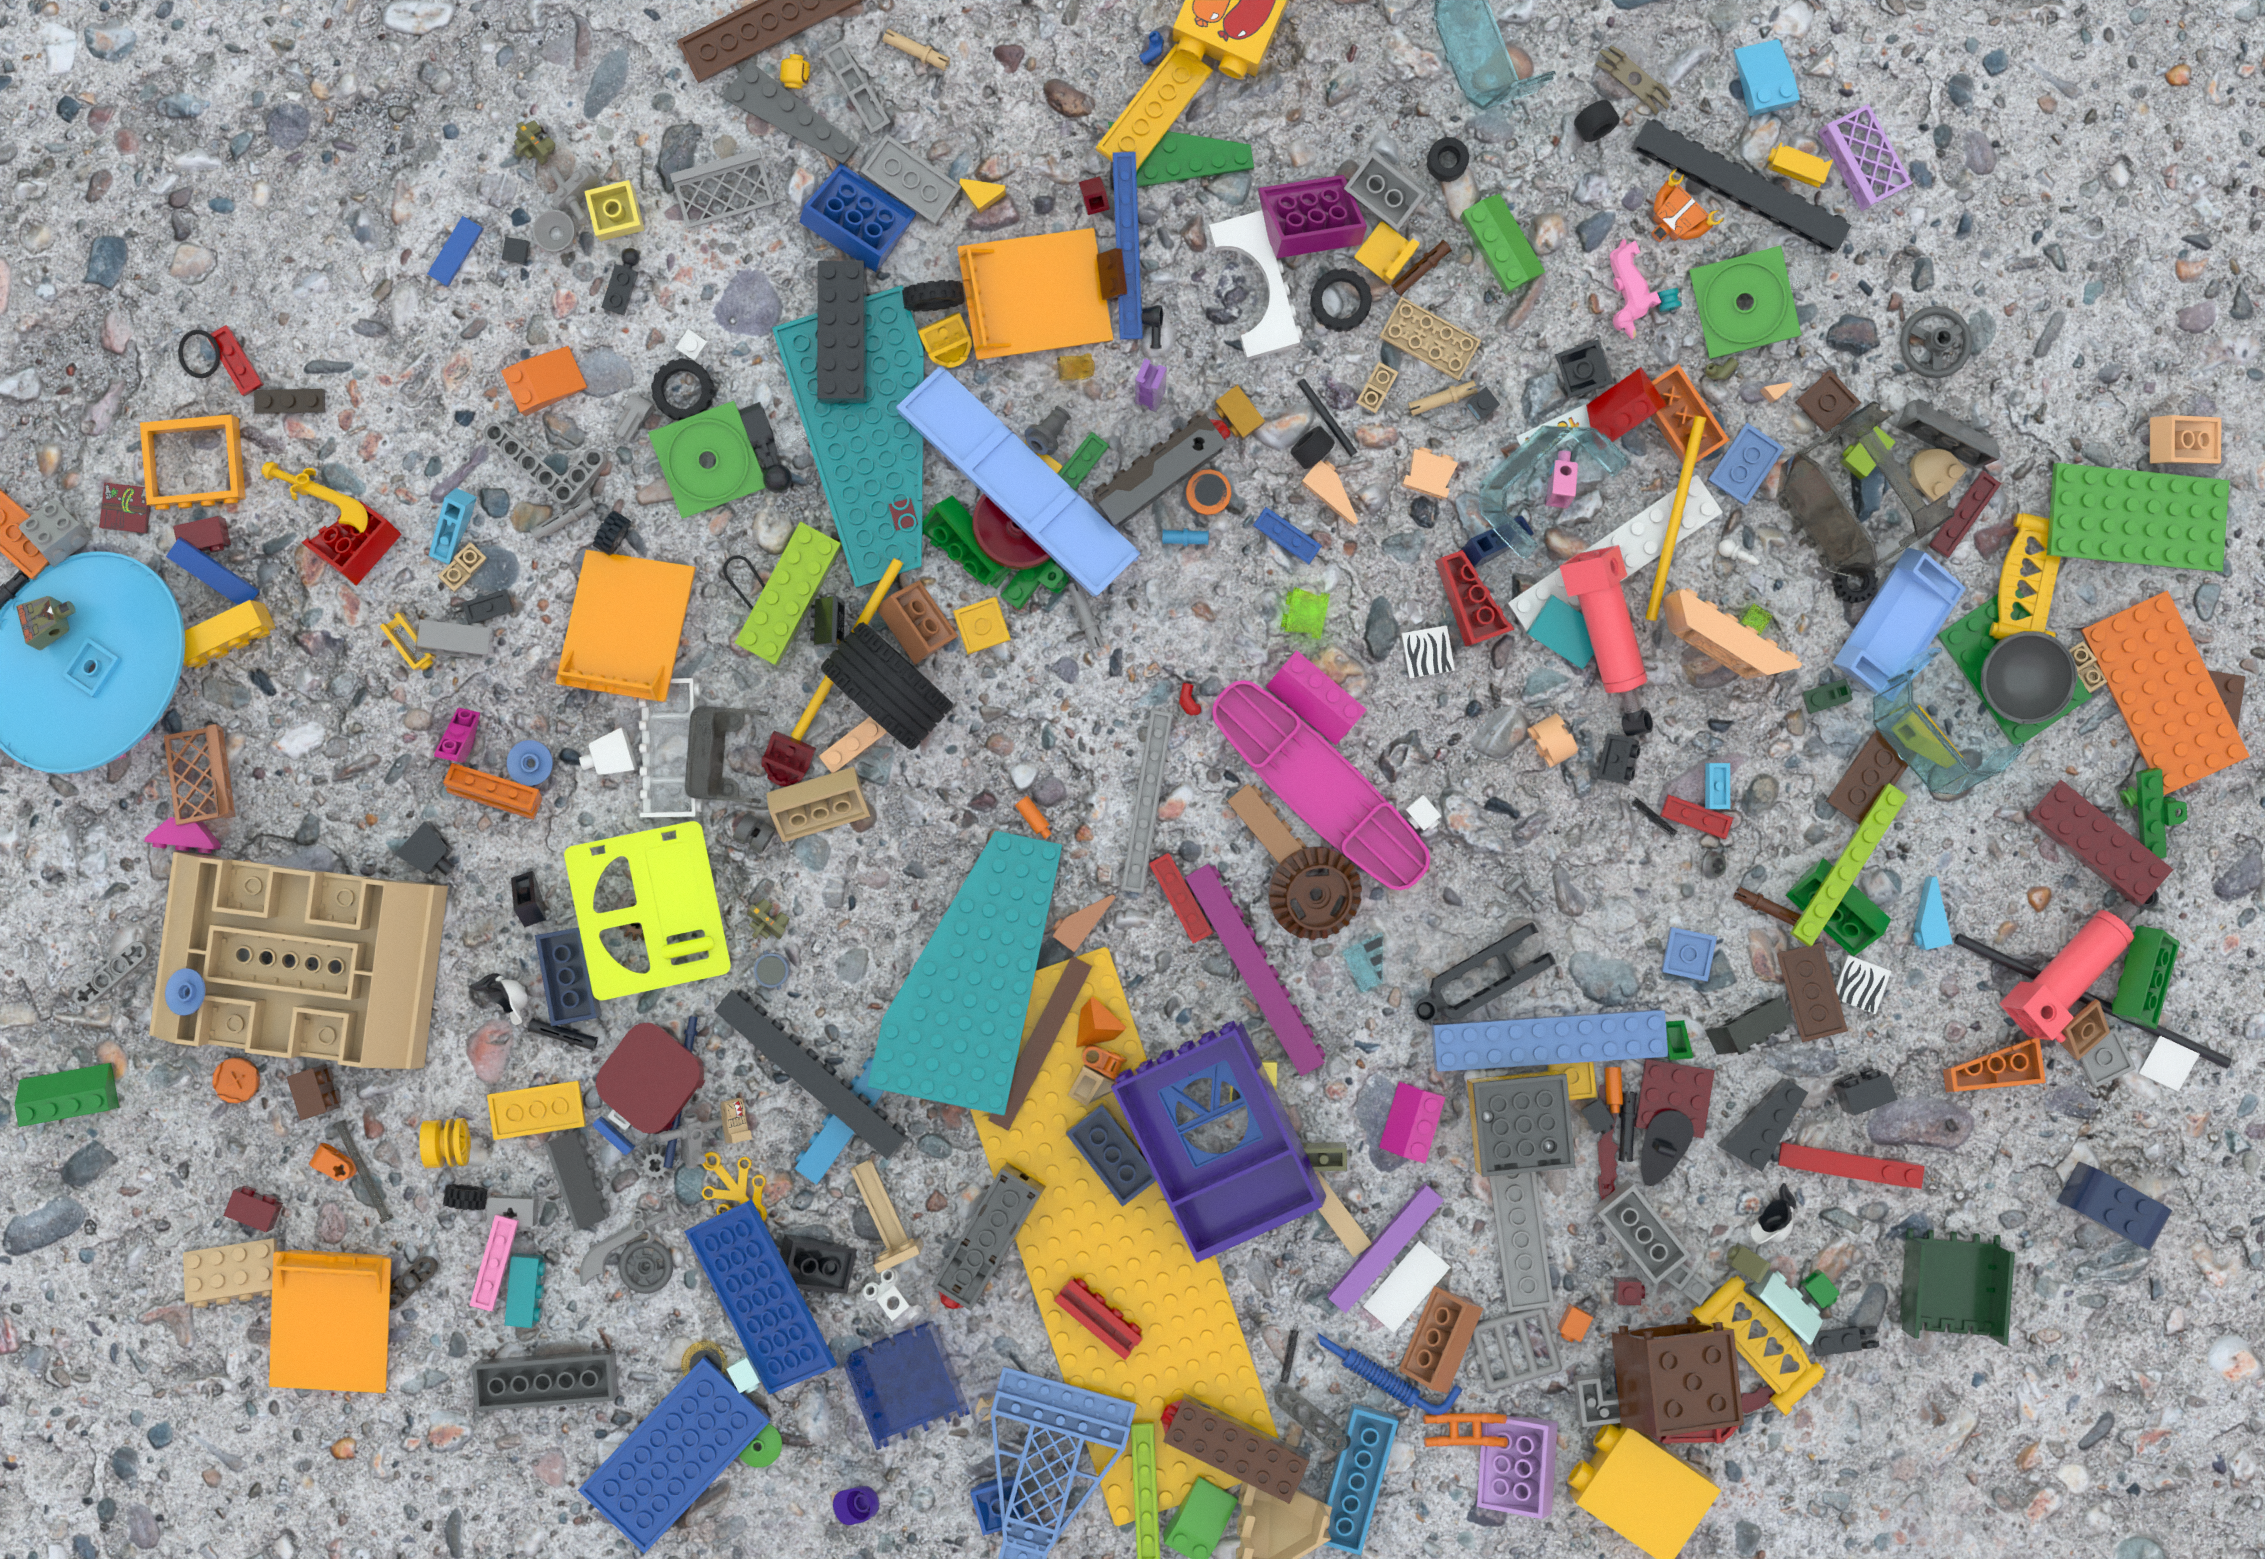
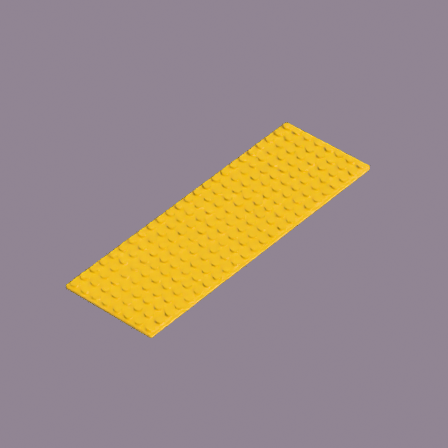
M1102 947L1076 957L1091 965L1092 968L1009 1131L988 1121L992 1113L970 1109L994 1180L1001 1168L1008 1162L1046 1186L1015 1240L1060 1370L1067 1384L1137 1403L1132 1423L1154 1422L1158 1512L1180 1505L1198 1476L1223 1490L1242 1483L1241 1480L1163 1442L1165 1432L1160 1420L1167 1404L1182 1399L1184 1393L1279 1439L1216 1256H1211L1196 1263L1157 1181L1122 1207L1066 1135L1068 1128L1103 1102L1142 1152L1113 1092L1090 1102L1088 1106L1068 1096L1071 1087L1084 1066L1082 1051L1086 1046L1076 1048L1081 1008L1092 997L1098 1000L1127 1027L1115 1040L1093 1045L1117 1053L1127 1059L1119 1073L1129 1068L1134 1071L1139 1067L1140 1063L1147 1060L1109 949ZM1070 959L1036 970L1016 1065ZM1090 1050L1086 1054V1059L1090 1062L1096 1061L1099 1057L1098 1052L1095 1050ZM1072 1276L1075 1279L1078 1277L1083 1279L1089 1285L1087 1289L1093 1294L1096 1292L1101 1294L1107 1300L1105 1304L1111 1309L1113 1307L1119 1309L1124 1314V1320L1129 1324L1134 1322L1142 1329L1143 1340L1132 1349L1131 1354L1126 1360L1122 1359L1054 1302V1297ZM1131 1429L1125 1451L1122 1452L1100 1482L1116 1526L1135 1521ZM1085 1440L1098 1476L1117 1449Z

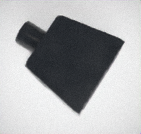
M424 821L395 854L426 874H432L438 869L447 876L455 868V865L447 859L448 855L453 851L452 847L430 821Z

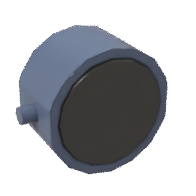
M763 951L764 956H761L755 963V978L764 987H777V990L782 989L781 984H784L790 976V963L786 957L779 953Z

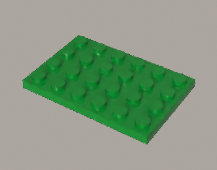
M2019 589L2016 590L2015 595L2017 598H2025ZM1997 593L1937 634V637L2013 748H2018L2093 696L2087 691L2084 683L2078 676L2072 699L2065 709L2055 717L2035 724H2020L2007 720L1989 705L1981 687V668L1992 647L2000 641L1989 635L1992 623L1999 621ZM2013 603L2012 608L2014 611L2010 614L2012 620L2017 621L2031 616L2019 603Z

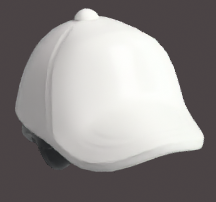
M492 973L470 985V988L475 991L487 990L490 998L502 1006L505 1013H509L511 1022L514 1025L522 1023L520 1010L528 1003V996L525 987L519 982L505 979L498 973Z
M1785 1183L1779 1188L1780 1199L1770 1203L1763 1214L1758 1217L1756 1224L1751 1228V1237L1757 1244H1762L1768 1240L1775 1243L1782 1242L1790 1235L1793 1229V1211L1796 1208V1200Z

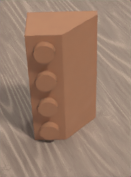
M1434 1286L1399 1371L1431 1390L1448 1393L1483 1308L1468 1299Z

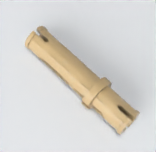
M887 29L886 32L888 34H884L883 43H887L920 59L923 64L929 63L942 71H946L951 58L934 51L933 47L929 45L925 47L891 29Z
M1471 380L1456 387L1452 385L1448 387V390L1408 402L1409 409L1419 406L1410 411L1412 417L1451 402L1454 404L1458 403L1462 398L1476 395L1478 393L1477 388L1467 391L1468 388L1476 386L1475 382Z

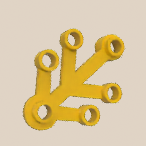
M715 1151L706 1153L704 1155L706 1161L702 1164L703 1167L709 1171L714 1170L729 1190L716 1189L714 1186L708 1185L702 1190L703 1198L706 1200L713 1198L735 1200L741 1204L750 1200L746 1195L748 1171L752 1166V1160L747 1156H743L738 1160L739 1175L737 1184L721 1164L720 1154ZM710 1156L716 1158V1164L709 1163ZM742 1160L748 1161L749 1165L747 1168L741 1166ZM757 1174L752 1179V1185L754 1186L752 1201L764 1222L767 1218V1210L761 1203L763 1187L766 1185L767 1180L764 1175ZM758 1177L762 1178L763 1184L757 1185L755 1179ZM706 1189H711L713 1196H707L705 1194ZM722 1203L717 1207L716 1213L717 1215L721 1214L720 1207L724 1206L727 1210L733 1207H730L727 1203Z

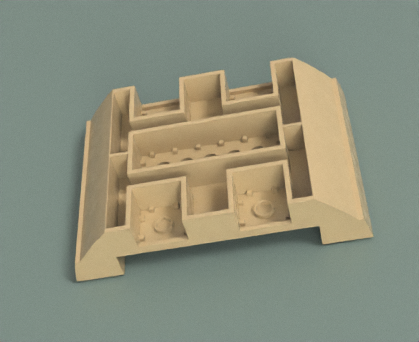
M183 851L173 852L150 1023V1036H155L175 1044L226 1046L245 1049V1053L283 1058L311 1057L338 1061L337 1065L360 1068H424L448 886L221 858L222 856ZM243 948L247 949L250 953L247 961H242L239 957V952ZM266 951L270 952L273 956L270 964H265L262 960V955ZM288 954L293 955L296 959L293 967H288L285 963V957ZM311 957L316 958L319 962L316 970H311L308 967V960ZM334 960H338L342 965L339 973H334L331 970V963ZM184 968L197 971L205 983V997L202 1005L196 1012L187 1016L177 1015L172 1012L165 999V989L169 978L176 971Z

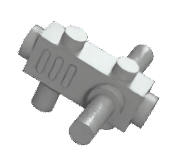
M592 164L588 167L582 165L565 181L557 167L551 168L549 172L558 186L556 192L552 195L554 198L553 204L560 211H563L565 208L568 210L572 209L581 224L587 222L588 218L579 204H581L585 196L584 191L602 187L598 177L600 175L599 170Z
M686 1113L680 1118L678 1129L657 1134V1139L659 1143L680 1138L682 1160L685 1162V1167L694 1169L706 1161V1157L702 1154L701 1140L704 1131L723 1127L722 1120L718 1118L701 1122L697 1119L696 1113Z

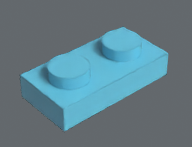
M1705 763V809H1730V763Z

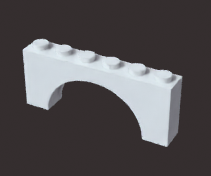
M1262 210L1209 225V233L1215 252L1224 250L1234 251L1248 257L1260 269L1267 283L1269 303L1266 314L1253 330L1240 337L1246 361L1298 347L1300 339H1303L1299 325L1295 326L1293 318L1296 317V311L1293 303L1289 304L1287 295H1290L1287 281L1283 282L1281 273H1284L1281 260H1276L1270 245Z

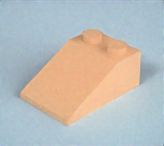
M2179 415L2150 417V464H2221V418Z

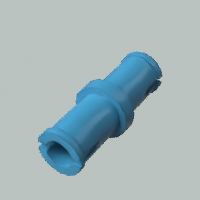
M1188 528L1183 530L1163 529L1162 542L1163 544H1183V546H1188V544L1209 545V530L1190 531Z

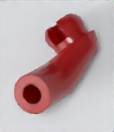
M1183 683L1179 704L1186 714L1197 716L1201 712V706L1196 704L1191 697L1194 685Z

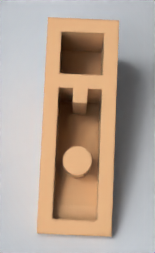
M1320 460L1305 476L1301 484L1354 527L1358 519L1338 474L1334 472L1336 468L1327 460L1324 462Z

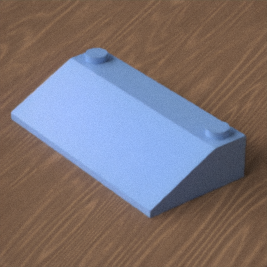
M1907 547L1838 653L1833 664L1868 689L1892 703L1966 587L1926 552Z

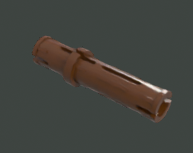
M1441 240L1429 253L1425 252L1422 255L1423 258L1391 285L1395 293L1401 297L1430 269H1435L1438 266L1437 263L1452 251L1449 244L1445 240Z
M1742 886L1737 887L1738 893L1735 892L1733 896L1734 900L1751 906L1752 910H1760L1793 927L1802 915L1764 898V895L1761 893L1755 894L1742 888Z

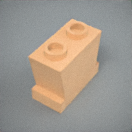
M1419 447V450L1414 449L1412 451L1409 476L1406 475L1401 486L1445 500L1450 490L1446 486L1458 463L1454 462L1453 457L1441 454L1440 457L1433 455L1432 450Z

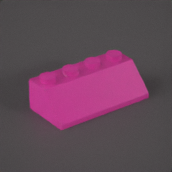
M1297 650L1266 685L1271 692L1334 745L1346 735L1367 710Z

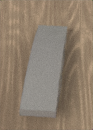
M842 40L824 50L822 54L869 132L872 134L890 123L886 113Z

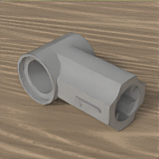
M632 393L626 401L624 412L612 432L631 442L642 422H645L651 415L654 404L638 394Z

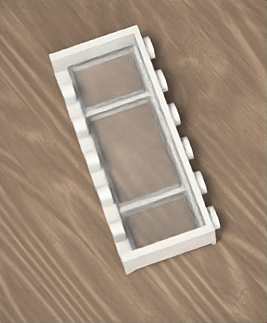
M671 679L666 702L639 698V707L642 708V721H639V729L642 730V744H640L639 750L642 753L643 767H640V776H643V790H640V798L643 799V813H640V817L699 816V812H702L703 802L702 798H699V789H702V776L698 775V766L702 765V754L698 752V743H701L702 734L701 729H698L697 720H701V707L697 706V697L701 696L700 683H697V679Z

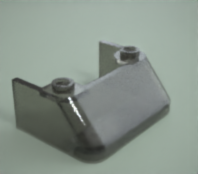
M698 706L693 709L690 715L685 791L688 796L696 799L761 803V799L739 797L738 783L732 778L722 777L726 732L741 730L744 726L745 715L767 716L768 712Z

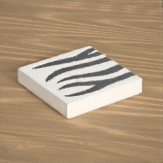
M1447 625L1401 634L1409 679L1455 671Z
M1846 955L1835 984L1839 1000L1876 1014L1891 971Z

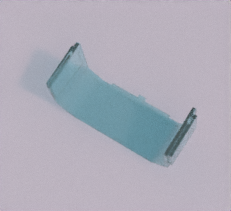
M1435 0L1434 19L1437 24L1436 29L1446 52L1444 57L1446 62L1451 64L1460 90H1463L1466 99L1485 111L1505 102L1538 92L1554 80L1555 70L1522 80L1518 79L1488 0Z
M1543 425L1480 483V513L1493 526V530L1519 557L1529 558L1538 547V544L1506 512L1507 490L1568 433L1614 478L1628 463L1627 457L1604 433L1600 434L1597 429L1591 427Z
M1934 647L1910 657L1887 680L1888 683L1873 697V725L1932 793L1958 795L2003 772L2023 752L2022 748L2025 744L2021 742L1998 748L1976 770L1971 769L1913 702V678L1942 651L1941 647Z

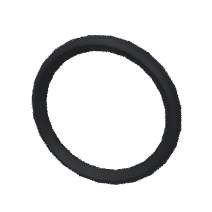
M192 330L181 339L178 357L183 369L189 375L195 378H206L211 376L219 366L220 349L211 334L203 330ZM196 334L207 337L215 349L214 365L208 372L203 374L190 370L183 357L185 342L189 337Z

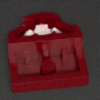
M774 730L761 761L762 767H764L768 774L767 778L774 784L785 787L800 782L810 768L816 747Z

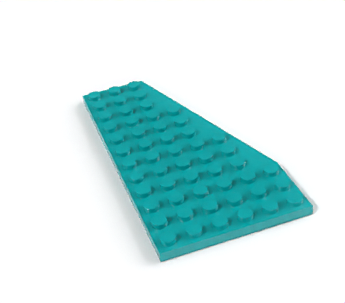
M903 285L867 296V403L821 404L817 399L818 313L772 327L856 588L879 582L893 558L904 563L897 575L922 567L923 436L898 413L896 406L924 381V349L912 312L904 309ZM909 498H911L916 518L912 514H903L898 520L901 530L896 531L889 504L891 503L897 510H904L908 507ZM907 499V504L902 508L894 505V502ZM905 516L912 517L914 525L902 528V518Z

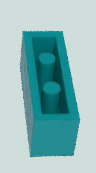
M515 1253L511 1256L504 1326L533 1328L537 1322H540L542 1309L538 1308L539 1299H542L544 1293V1285H541V1276H544L546 1271V1262H543V1255Z

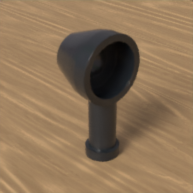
M1154 305L1142 310V323L1152 327L1150 348L1162 349L1163 307L1162 305Z

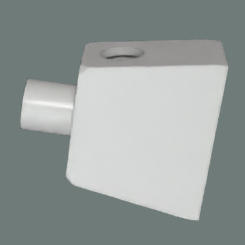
M619 728L589 743L591 754L579 757L583 770L595 767L598 775L638 770L626 728Z

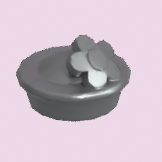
M1717 851L1707 853L1701 863L1703 873L1709 879L1722 876L1726 869V860Z

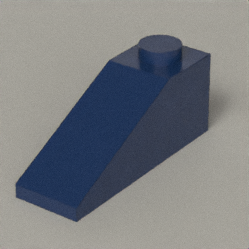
M1521 515L1471 538L1460 551L1463 550L1473 567L1477 568L1530 538L1534 533Z

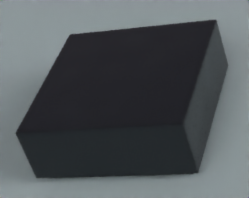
M505 237L502 260L526 265L530 242L528 240Z

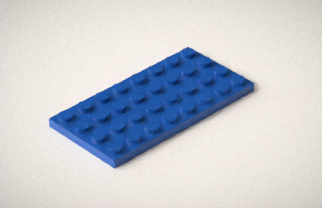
M752 1199L684 1231L769 1395L837 1366L827 1343Z
M704 1356L578 1491L645 1554L762 1431L771 1419L743 1392L739 1393L735 1384Z

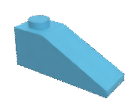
M455 488L445 496L428 556L448 565L452 562L472 517L477 499L476 496L458 488Z
M1937 876L1925 878L1914 925L1915 933H1913L1915 945L1919 946V949L1922 950L1953 944Z

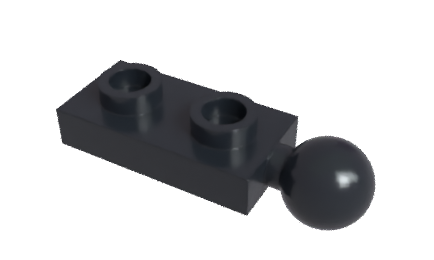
M627 248L622 252L623 266L615 264L601 306L603 309L625 316L639 273L632 270V266L638 264L640 260V255L634 248Z

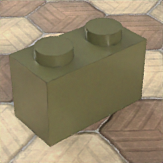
M1346 1142L1301 1143L1314 1171H1347Z

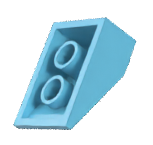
M1779 39L1733 50L1749 117L1794 107L1800 100L1794 74Z

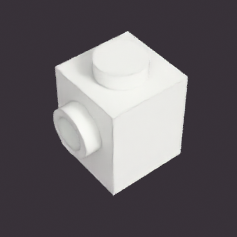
M1420 795L1404 809L1410 816L1407 819L1415 830L1420 828L1421 831H1424L1427 828L1430 831L1440 823L1437 820L1441 817L1440 813L1424 795Z

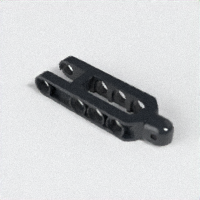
M1533 922L1526 924L1432 978L1428 995L1414 1005L1413 1012L1415 1017L1422 1022L1433 1021L1441 1015L1458 1020L1555 964L1554 957L1551 952H1548L1516 969L1507 954V951L1521 944L1525 938L1539 933ZM1496 956L1507 974L1505 977L1454 1006L1446 1003L1440 992L1442 986L1452 980L1462 978V975L1473 968L1481 967L1482 963Z

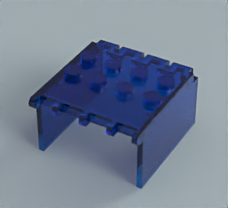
M928 1321L914 1327L916 1336L913 1335L911 1329L893 1335L895 1344L892 1345L888 1337L872 1343L873 1353H871L867 1345L847 1354L843 1361L876 1450L881 1449L882 1445L884 1448L889 1446L887 1437L897 1433H901L903 1440L908 1439L906 1430L922 1424L925 1432L930 1430L928 1421L944 1416L946 1423L951 1422L949 1413L956 1410L959 1418L964 1417V1414L966 1416L970 1414L966 1399L934 1321Z

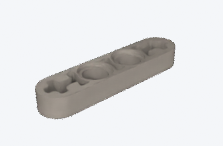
M136 941L126 946L76 988L73 994L75 1003L80 1006L94 1004L150 956L149 945L143 941ZM135 947H142V950L140 952L142 956L137 955L134 956L132 959L127 957L132 956L136 952ZM118 960H123L126 963V970L122 973L118 972L115 968ZM102 974L106 975L109 980L106 987H101L98 984V977ZM92 988L96 990L87 996L88 999L82 1000L81 997L84 995L82 991H90Z

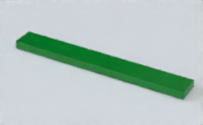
M1091 431L1058 475L1072 489L1076 490L1110 445ZM1008 568L1001 577L991 582L990 585L998 589L1013 569Z

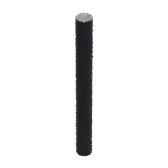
M1304 378L1301 379L1297 385L1349 456L1355 455L1358 452L1307 381Z

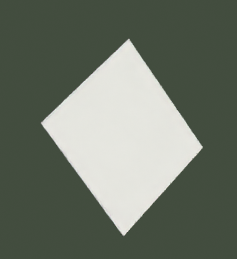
M2160 1036L2139 1074L2179 1092L2200 1054Z

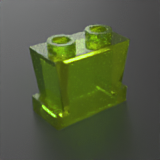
M1293 587L1292 592L1288 591L1285 604L1289 605L1287 614L1283 613L1280 627H1284L1283 633L1311 634L1310 639L1320 640L1330 594L1321 592L1317 596L1297 587Z

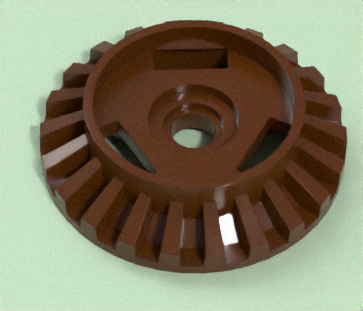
M1326 847L1300 849L1286 857L1272 875L1268 891L1272 914L1287 932L1299 938L1315 940L1316 938H1328L1332 934L1336 935L1344 926L1347 927L1350 924L1351 918L1357 914V907L1361 903L1360 895L1362 892L1359 874L1345 856L1333 849ZM1313 869H1328V874L1306 876V872ZM1320 888L1321 896L1315 900L1311 899V890ZM1340 894L1343 895L1344 898L1341 906L1334 915H1330ZM1294 898L1305 913L1300 919L1290 905V901Z

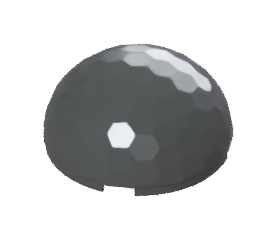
M2023 631L2003 638L1992 647L1981 668V687L1989 705L2003 718L2020 724L2040 723L2058 715L2071 701L2078 679L2076 663L2068 648L2055 637L2039 631Z

